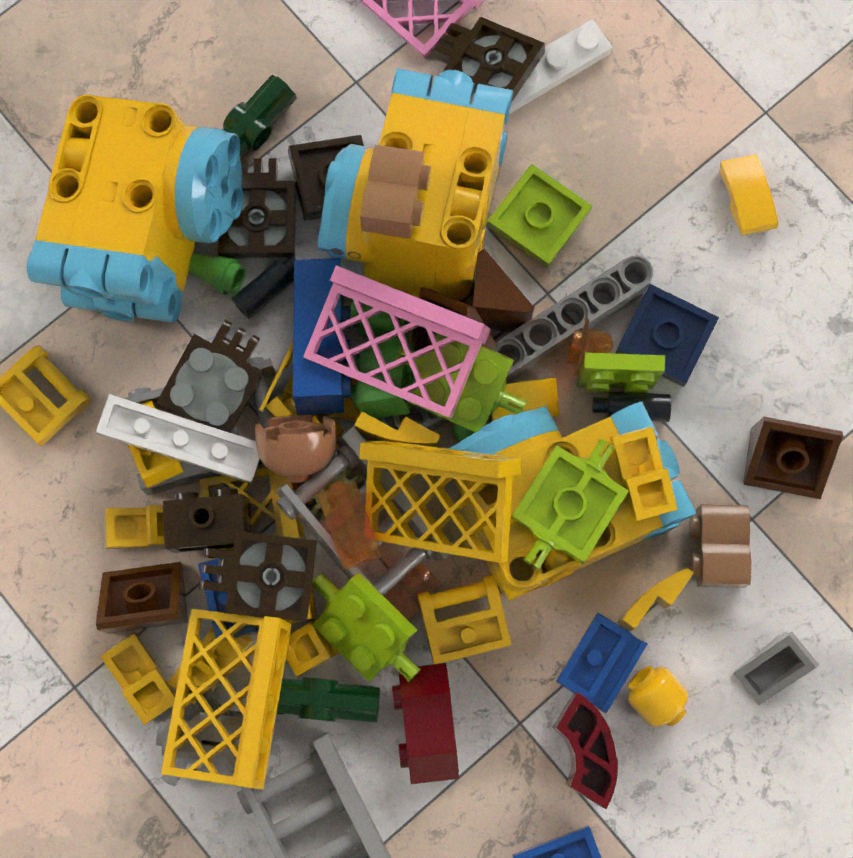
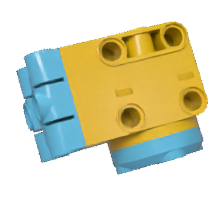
M397 68L379 145L424 152V165L431 166V176L428 191L421 190L418 201H424L421 227H413L411 238L361 231V207L374 148L350 144L346 148H342L335 160L330 163L328 169L322 220L318 236V250L328 252L331 257L363 263L365 277L389 287L420 293V287H425L460 301L465 299L472 290L478 253L483 250L487 219L499 166L502 165L508 132H503L504 126L507 125L513 90L478 84L474 97L475 83L463 72L457 70L443 71L439 76H435L432 86L433 75Z
M90 94L77 97L68 109L33 249L28 257L27 274L30 281L60 286L62 303L66 307L100 311L101 314L109 318L128 322L134 321L135 317L170 323L176 322L181 312L182 296L195 243L216 242L229 229L233 220L239 217L242 210V170L238 135L228 133L219 128L186 125L174 109L165 103L93 96Z
M642 402L630 405L604 420L563 438L547 407H541L516 415L510 414L494 420L482 427L480 431L448 449L522 458L521 475L513 476L512 516L556 445L576 457L588 459L598 444L599 439L607 441L599 455L601 457L606 447L611 444L609 437L649 426L653 427L655 437L658 436V433ZM657 439L663 468L668 469L670 481H673L680 473L678 461L669 444L665 440ZM612 452L602 469L605 470L611 480L624 487L614 453ZM453 478L455 485L462 497L465 494V491L458 483V481ZM681 480L671 483L678 510L636 521L626 496L583 564L562 551L551 549L540 570L532 567L540 551L532 563L528 565L524 558L527 557L537 539L530 530L510 518L508 562L497 563L484 560L490 574L494 575L498 590L501 594L508 597L509 601L516 599L539 587L543 588L572 575L575 571L647 538L652 539L681 525L680 522L697 514ZM470 481L473 486L477 483L474 481ZM487 484L478 492L489 509L497 504L498 485ZM471 500L463 507V514L470 527L474 526L482 518L481 514ZM487 524L476 536L485 549L494 550L495 534Z

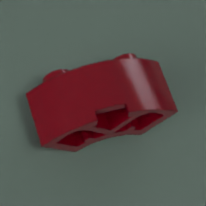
M447 664L417 666L421 670L409 682L399 672L400 685L392 686L394 710H403L406 743L398 744L401 768H409L411 784L459 779Z
M575 692L571 695L552 727L564 738L570 751L571 771L566 785L598 806L607 809L615 791L618 776V758L611 730L598 709L579 692Z

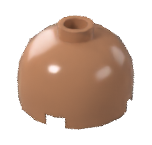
M288 415L268 419V427L264 429L258 423L255 426L258 456L265 467L275 474L286 476L288 482L299 483L308 481L311 478L310 474L317 473L326 467L335 453V421L323 416V424L313 423L312 415Z

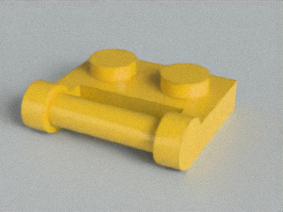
M40 345L31 348L0 377V406L41 447L76 414L83 412L92 402V398L85 390L79 391L48 359V353ZM37 369L67 402L58 408L26 376L29 372Z
M494 575L482 577L481 582L429 594V591L416 594L433 664H440L512 645ZM483 597L487 599L489 607L487 609L436 621L435 609Z

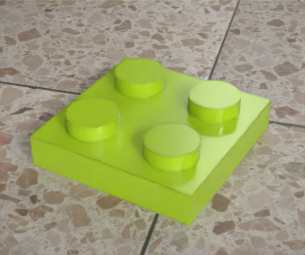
M531 163L487 220V226L548 268L591 212L593 206Z
M584 353L577 370L576 387H586V391L592 393L608 392L609 388H625V392L647 393L648 389L655 387L665 372V355Z

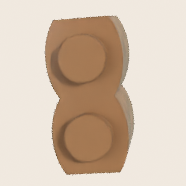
M375 145L361 207V231L411 238L413 227H421L424 201H418L421 190L428 191L431 176V166L424 165L423 151Z
M701 504L696 509L697 514L689 518L690 538H696V553H691L689 570L694 573L691 577H696L697 587L745 588L751 584L749 506Z

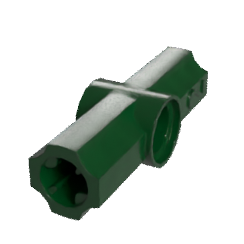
M271 75L246 104L244 102L237 104L231 109L224 120L223 130L228 133H235L239 137L240 159H243L249 151H257L268 140L274 123L297 99L296 94L288 84L278 76Z
M303 677L302 680L282 678L277 714L299 715L298 718L333 722L335 719L377 722L380 688L357 684H338L339 681Z

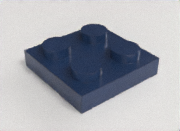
M650 284L615 353L665 355V372L662 377L684 387L719 317Z

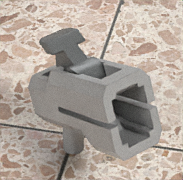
M211 689L203 694L213 711L221 707ZM197 699L191 714L184 715V720L190 729L208 717ZM228 710L219 717L229 735L242 726L243 714L240 711ZM172 714L166 718V721H160L157 730L156 745L162 746V756L165 753ZM213 722L195 736L206 753L224 740ZM181 729L180 738H181L183 735H185L184 732L182 731V729ZM240 737L236 741H234L237 747L239 745ZM190 741L178 749L175 768L186 769L188 763L194 764L200 759ZM227 747L211 759V761L222 763L230 774H234L236 757L230 748ZM162 776V780L172 786H176L180 777Z

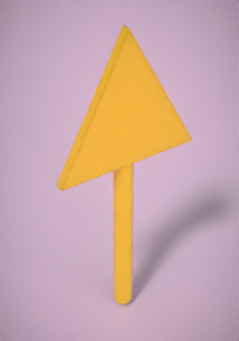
M293 340L259 409L262 412L283 369L288 368L293 358Z

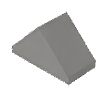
M789 632L778 635L733 674L757 704L760 705L817 668L819 663L794 633Z

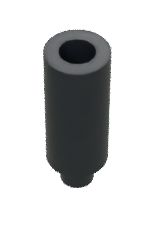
M293 255L283 263L276 260L231 298L235 306L248 320L294 282L292 275L294 274V260L297 259Z
M607 392L606 398L593 397L592 413H606V418L630 405L642 402L651 421L669 422L671 416V395Z

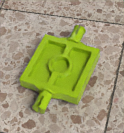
M436 334L438 342L447 338L440 334ZM455 341L441 347L448 368L462 363L470 346ZM481 345L452 418L410 401L408 402L473 432H478L486 425L489 416L498 406L519 414L522 413L527 400L505 392L506 378L514 360ZM401 346L398 352L400 354L397 355L396 360L404 357V355L406 356ZM435 350L414 359L422 379L443 371ZM459 371L451 374L454 383L456 381ZM446 377L425 385L431 401L444 407L451 393ZM419 388L412 391V394L423 398Z
M599 439L598 444L588 459L576 457L558 445L555 446L510 517L530 530L537 539L527 557L524 558L528 565L532 563L540 551L539 556L532 565L533 568L540 570L551 549L562 551L581 564L585 563L629 490L611 480L605 470L602 469L615 450L613 445L609 444L600 457L599 455L607 441Z
M323 572L313 580L312 586L327 602L324 612L312 626L368 682L378 675L382 669L389 667L391 664L408 682L421 670L403 653L407 641L417 629L359 572L340 589Z

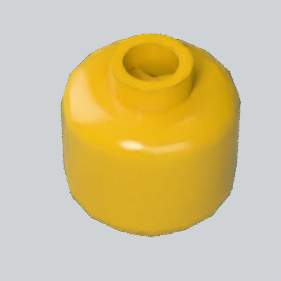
M644 667L630 680L628 684L630 689L628 701L648 725L660 727L665 724L673 726L685 716L686 709L684 707L688 702V692L666 667Z

